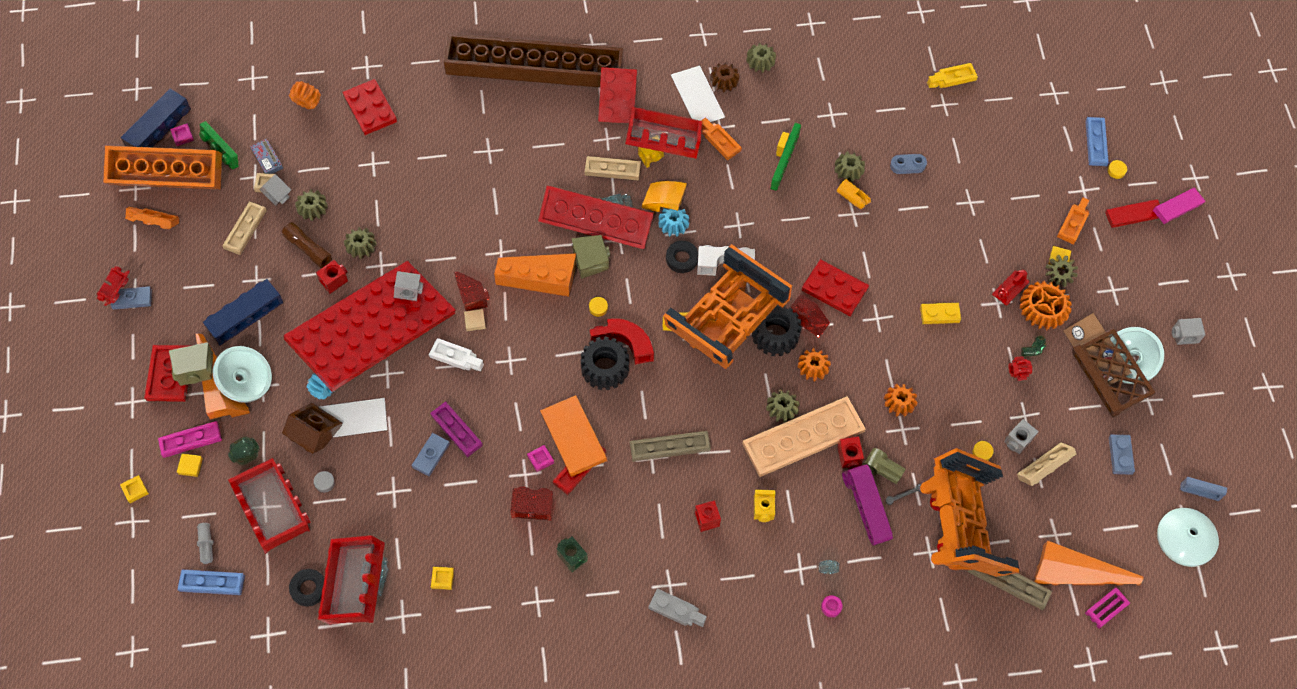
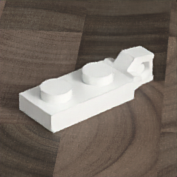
M436 339L429 353L430 358L464 370L472 368L481 371L484 366L483 360L476 358V354L472 353V350L441 339Z

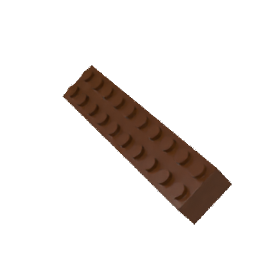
M450 33L448 34L444 56L446 75L600 88L601 67L623 68V48Z

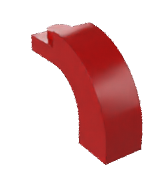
M607 319V326H596L590 329L591 341L596 342V338L600 337L601 340H604V337H608V340L614 338L616 341L626 344L632 352L635 365L654 361L651 341L644 330L638 325L624 319Z

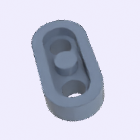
M920 154L896 155L891 160L890 168L896 174L921 173L926 168L927 160Z

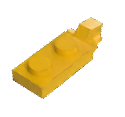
M968 63L940 69L934 76H929L927 84L929 88L938 86L945 88L976 81L978 76L972 64Z

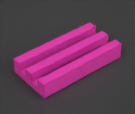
M1116 587L1088 609L1085 614L1089 615L1091 621L1095 622L1100 629L1127 607L1130 602ZM1114 594L1118 596L1115 600H1113L1110 604H1108L1104 609H1102L1099 613L1095 615L1093 611H1095L1099 606H1101ZM1120 600H1122L1123 604L1120 607L1113 611L1104 620L1101 621L1099 619L1104 613H1106Z

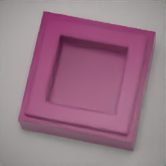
M188 123L170 129L176 146L194 141Z
M545 445L527 454L536 472L554 464V460Z

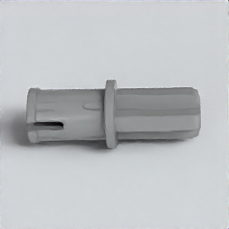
M200 523L197 526V546L199 547L200 561L203 564L213 561L212 545L214 541L211 539V526L209 523Z

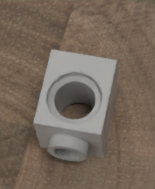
M275 174L261 187L260 191L276 206L279 202L283 204L289 199L290 196L288 194L291 189Z
M397 271L394 298L417 301L418 294H422L423 283L420 282V274Z
M1201 318L1179 319L1172 327V336L1175 338L1177 345L1200 343L1205 336Z
M1022 419L1008 434L1004 442L1010 450L1020 454L1039 431ZM1016 436H1021L1024 440H1019Z

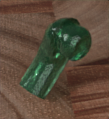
M1037 336L1031 347L1021 348V355L1023 357L1040 355L1046 347V338L1044 336Z

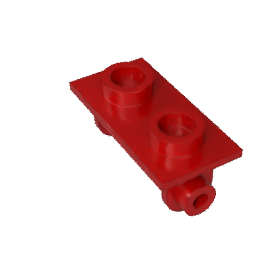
M118 266L111 268L105 279L111 285L104 282L97 292V299L102 302L106 301L104 306L111 303L114 304L120 296L118 291L129 280L127 277L130 272L129 270L123 273L121 272L122 269Z
M1023 269L1015 270L992 295L1007 306L1030 283L1026 279L1027 272Z

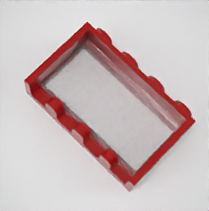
M632 107L625 144L696 159L701 142L702 121Z
M273 458L228 479L265 555L271 549L306 531L309 532L308 524L311 523L306 512L301 513L299 509L302 504L298 496L293 497L290 491L294 489L289 479L284 480L282 475L285 472L281 464H276Z
M372 535L331 539L318 620L329 625L374 622L385 542Z

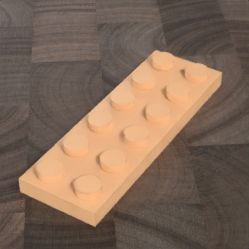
M847 396L743 440L742 444L759 477H762L836 445L839 439L857 436L865 432L866 429Z

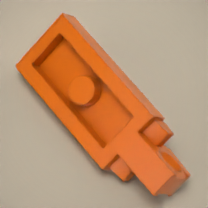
M706 117L701 120L702 134L727 161L741 152V146L719 124H712Z
M1083 197L1078 206L1072 205L1057 235L1058 238L1074 245L1089 215V211L1085 209L1089 202L1088 199Z
M130 206L126 208L125 219L132 222L139 220L143 221L146 225H159L163 229H171L179 224V216L146 208L143 210Z

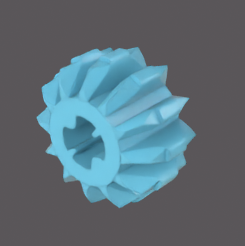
M664 208L662 214L659 215V228H662L663 234L668 232L669 237L672 234L678 237L679 233L684 234L685 230L688 229L689 216L686 214L685 209L677 211Z
M315 373L312 374L307 384L311 395L323 400L327 396H331L332 391Z

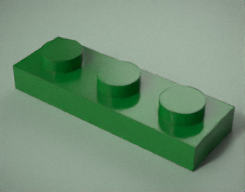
M206 121L200 123L199 136L202 141L207 142L211 150L221 152L222 162L232 170L239 167L238 155Z

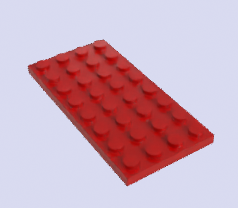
M409 261L404 262L284 335V340L332 392L455 314L456 310L421 274L420 282L423 283L422 294H418L417 301L394 298L397 271L420 274Z

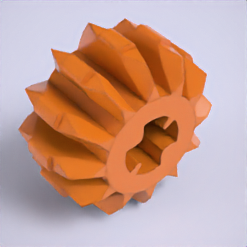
M300 81L292 86L289 97L296 105H300L302 108L314 109L320 101L321 94L314 86Z
M814 348L811 353L806 350L804 355L799 357L800 362H798L797 367L801 369L800 375L806 374V380L812 377L814 382L817 380V377L822 380L829 373L831 363L827 361L828 355H822V350L818 353Z
M896 384L894 388L890 387L888 389V393L884 396V400H886L884 405L885 407H890L889 413L896 412V417L900 413L904 417L908 413H913L914 407L917 406L918 402L915 400L917 394L912 393V388L906 389L905 384L900 388Z

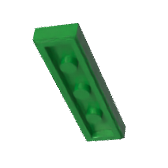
M794 123L772 178L771 190L777 191L799 138L801 124Z

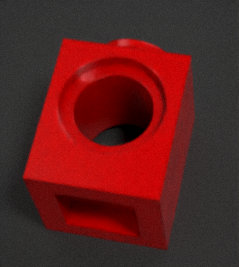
M335 260L316 272L319 282L329 294L348 282L346 268L342 264L339 265Z
M859 436L839 439L837 449L842 468L848 467V469H853L861 466L864 456ZM846 452H853L855 456L851 457Z
M715 500L695 506L694 515L700 532L720 527L721 517Z

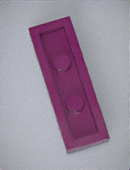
M446 401L430 413L435 422L467 458L483 446L482 442Z

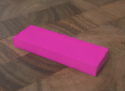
M1192 188L1156 206L1153 211L1163 224H1166L1203 205L1206 201L1195 188Z
M217 421L160 437L158 441L161 455L163 458L220 442L222 437Z

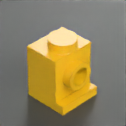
M657 136L651 139L659 141ZM638 147V156L646 168L650 167L651 162H657L664 157V152Z
M755 490L754 519H758L760 522L774 520L775 490Z

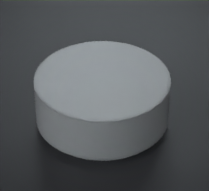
M322 471L315 476L314 485L318 491L325 493L333 489L335 480L331 473Z

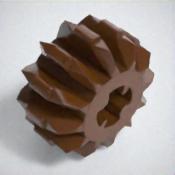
M726 62L724 65L718 63L717 67H713L710 81L712 87H716V91L721 89L723 93L726 90L731 92L732 88L737 87L740 76L738 69L733 68V64L728 66Z

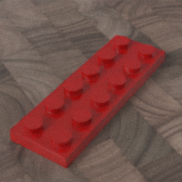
M547 185L538 221L592 236L601 235L603 239L645 249L654 213Z

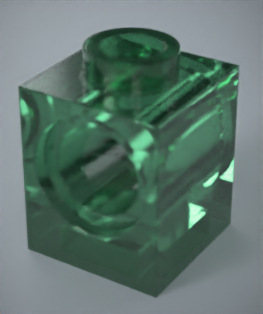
M573 536L569 539L565 538L558 543L556 548L557 555L571 572H574L588 561V554ZM570 549L576 551V554L573 556H568L565 553Z

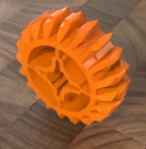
M1045 280L1041 284L1037 281L1034 285H1029L1020 298L1021 304L1019 309H1022L1021 315L1026 316V321H1032L1031 326L1037 324L1038 329L1044 326L1046 331L1050 327L1055 329L1057 326L1063 325L1069 318L1072 302L1068 301L1070 295H1064L1065 289L1060 290V285L1053 286V282H1050L1048 285ZM1036 296V304H1032V298ZM1058 306L1059 313L1055 314V307Z

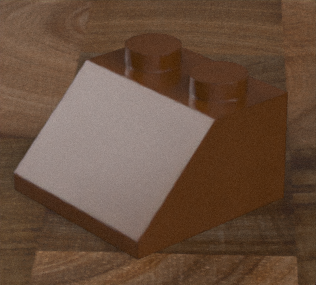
M310 403L288 415L282 434L303 447L306 451L314 454L326 447L343 422L317 405Z

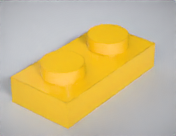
M959 303L921 304L920 306L922 324L960 323L961 321Z

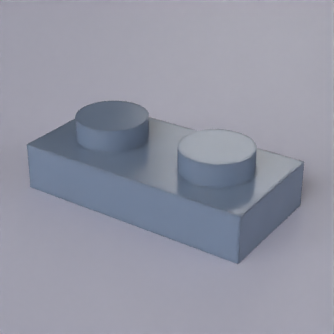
M1110 435L1109 445L1113 474L1133 475L1135 468L1131 436Z

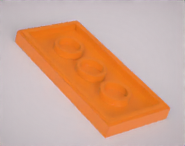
M576 395L540 410L571 477L607 461V457Z

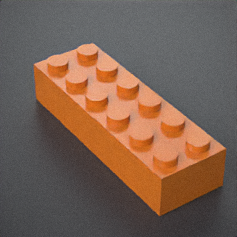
M105 146L103 183L119 186L221 190L222 153L216 150Z

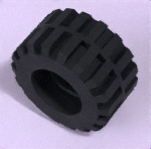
M777 305L752 332L754 344H758L757 348L759 350L763 349L764 354L771 353V356H775V354L783 356L784 352L786 354L790 353L791 349L794 350L796 344H798L802 326L801 320L798 319L799 315L796 312L793 313L791 307L787 309L786 305L783 308ZM779 325L786 330V333L774 335L767 330V327Z
M599 337L596 338V342L590 341L589 346L586 345L584 352L581 353L582 376H585V381L587 383L590 382V386L593 388L598 386V390H602V388L610 390L612 386L615 389L618 387V383L622 385L624 378L627 379L629 372L628 350L626 347L623 348L621 342L616 343L614 338L608 340V337H604V340H601ZM602 358H609L616 363L610 369H600L595 366V362Z

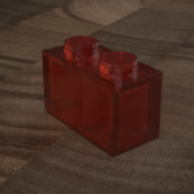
M524 486L513 488L510 509L511 518L552 521L553 491L547 488L531 490Z

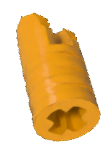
M847 179L837 189V193L859 209L864 208L865 205L871 202V198Z

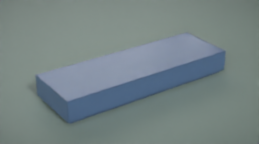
M1087 117L1085 121L1089 165L1107 166L1109 162L1105 118Z
M181 570L178 591L241 595L245 575L243 573Z

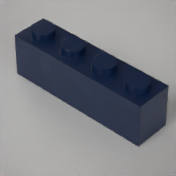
M169 89L121 136L125 147L152 148L158 141L163 139L164 135L171 128L175 127L176 123L183 116L187 115L191 109L187 99L174 90Z
M266 279L263 282L257 283L248 292L242 293L233 302L224 305L215 314L209 315L203 321V324L217 344L221 346L283 304V300L278 291Z

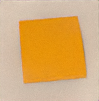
M676 181L651 183L642 208L660 212L661 207L678 211L687 183Z

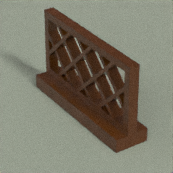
M1115 329L1083 345L1079 344L1073 347V356L1112 418L1119 415L1125 409L1155 395L1154 389ZM1113 336L1116 340L1115 347L1103 345L1105 339ZM1091 346L1100 348L1098 356L1090 355L1086 349ZM1102 348L1114 351L1111 360L1100 357ZM1116 352L1125 354L1127 357L1125 363L1114 361ZM1099 361L1110 363L1108 372L1098 369ZM1112 364L1124 367L1122 376L1110 373ZM1126 368L1136 371V380L1124 377ZM1109 377L1120 379L1118 388L1109 386L1107 383ZM1123 380L1134 383L1132 392L1120 389ZM1136 384L1145 386L1149 392L1143 395L1134 393ZM1119 393L1130 395V401L1121 405L1118 400Z

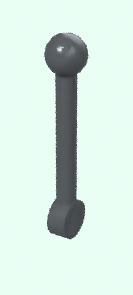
M921 484L897 496H888L886 504L892 505L895 500L916 491L921 492Z

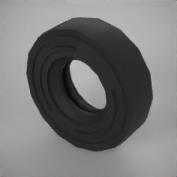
M688 241L674 242L666 252L667 265L677 273L692 271L698 264L697 248ZM683 251L688 253L690 258L686 262H679L676 260L675 255Z
M301 570L292 577L289 584V594L301 606H314L321 602L325 578L317 570ZM308 580L315 582L316 588L312 594L304 595L301 593L300 587L303 582Z

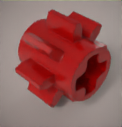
M1023 356L1014 357V360L1008 366L1010 376L1017 378V381L1027 380V377H1029V374H1032L1033 370L1030 360L1024 359Z

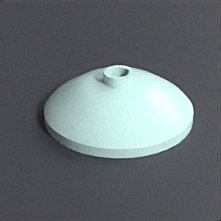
M1129 327L1118 331L1117 334L1132 357L1139 356L1138 361L1135 362L1148 381L1159 373L1164 363V348L1159 338L1151 331L1140 327ZM1112 336V337L1110 338V340L1112 341V343H1113L1114 346H1115V345H1116V340H1115L1114 337ZM1119 353L1126 362L1127 357L1125 354ZM1130 369L1132 373L1126 377L1136 380V371ZM1124 380L1122 381V382L1127 383V384H1134V383H1132V382H1128V381H1124Z
M235 346L226 349L217 357L213 366V378L216 386L226 397L237 402L255 401L261 398L271 385L272 373L267 360L259 352L249 347Z
M1178 508L1168 512L1159 522L1157 539L1162 551L1172 561L1183 566L1196 567L1207 563L1216 554L1219 546L1218 532L1212 521L1203 513L1190 508ZM1190 530H1193L1195 532V535H1192L1190 533Z

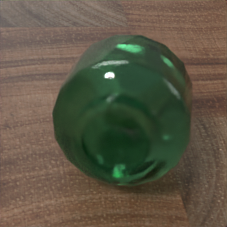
M243 436L230 444L228 456L233 463L236 462L244 466L258 457L260 448L254 438Z

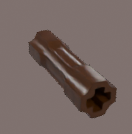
M290 222L283 228V236L309 256L317 266L323 268L331 262V254L310 239L295 223Z

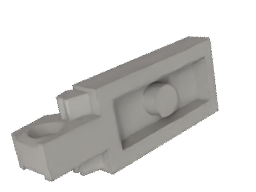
M658 588L648 608L684 626H691L692 623L703 627L707 616L698 612L699 608L695 607V605Z

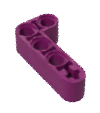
M866 464L842 472L846 487L852 489L870 543L874 546L892 540L893 534L869 466Z

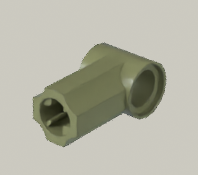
M877 448L872 449L863 465L867 464L872 474H880L896 485L906 470L888 459L887 454Z

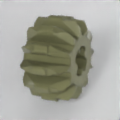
M759 43L758 46L753 45L748 50L746 61L750 69L755 68V72L761 70L762 73L765 70L770 71L771 67L775 65L776 52H773V47L768 48L767 44L762 46Z
M847 151L845 155L840 154L839 158L835 161L834 171L838 174V179L844 178V180L848 179L853 182L854 179L859 180L861 175L864 174L865 161H862L861 156H856L855 152L850 155Z
M310 189L309 193L303 191V196H298V201L295 202L297 213L304 220L310 218L313 221L315 217L320 219V214L325 215V209L328 207L325 196L321 195L318 190L313 192L312 189Z
M360 227L358 231L351 229V234H346V240H344L346 252L351 254L353 258L359 256L361 260L363 255L369 257V252H374V247L377 244L374 234L372 232L369 233L367 228L363 231Z
M1057 255L1056 260L1053 258L1049 260L1052 265H1046L1045 267L1051 270L1046 272L1045 276L1051 275L1052 278L1048 281L1056 280L1055 286L1061 282L1062 286L1065 287L1067 282L1070 284L1074 282L1071 277H1077L1078 275L1073 272L1078 269V266L1072 267L1071 264L1075 261L1072 259L1067 262V255L1064 256L1063 260L1060 255ZM1061 267L1064 268L1063 271H1066V273L1060 275L1057 271V269Z
M780 389L778 394L773 392L771 397L767 399L768 405L766 410L770 411V418L776 416V422L782 419L786 423L787 418L793 420L794 415H797L799 412L797 407H799L800 403L796 401V394L790 396L789 390L783 393L782 389Z

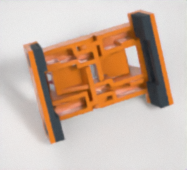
M732 244L724 251L723 267L728 272L711 288L710 292L706 293L685 317L671 307L663 315L667 328L687 341L693 349L697 348L711 358L714 364L718 363L724 369H727L732 364V353L747 339L746 336H749L777 305L783 308L790 301L792 291L791 284ZM746 283H749L761 292L755 299L744 292Z
M958 448L934 458V476L923 482L920 486L922 493L932 494L930 505L932 509L940 512L944 535L938 540V552L932 554L931 562L935 565L948 566L951 570H976L995 577L1019 573L1018 560L1009 557L1000 558L991 554L989 535L986 530L987 522L980 487L984 486V484L987 485L988 482L991 483L996 481V479H1000L999 477L1002 478L1001 467Z

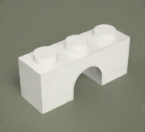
M699 246L697 275L716 276V269L723 263L724 251L729 246ZM747 247L738 248L755 260V249Z

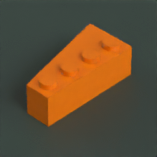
M576 254L498 258L494 273L496 285L569 297L577 265Z

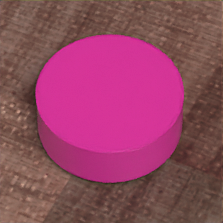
M833 595L825 597L821 604V610L827 617L838 616L843 607L841 600Z

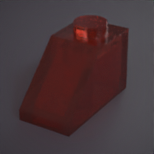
M454 272L465 311L488 307L487 300L490 297L487 288L483 289L482 283L463 273Z
M800 294L791 305L793 313L796 312L799 315L798 319L801 320V326L818 338L830 325L829 320L819 306L803 294Z

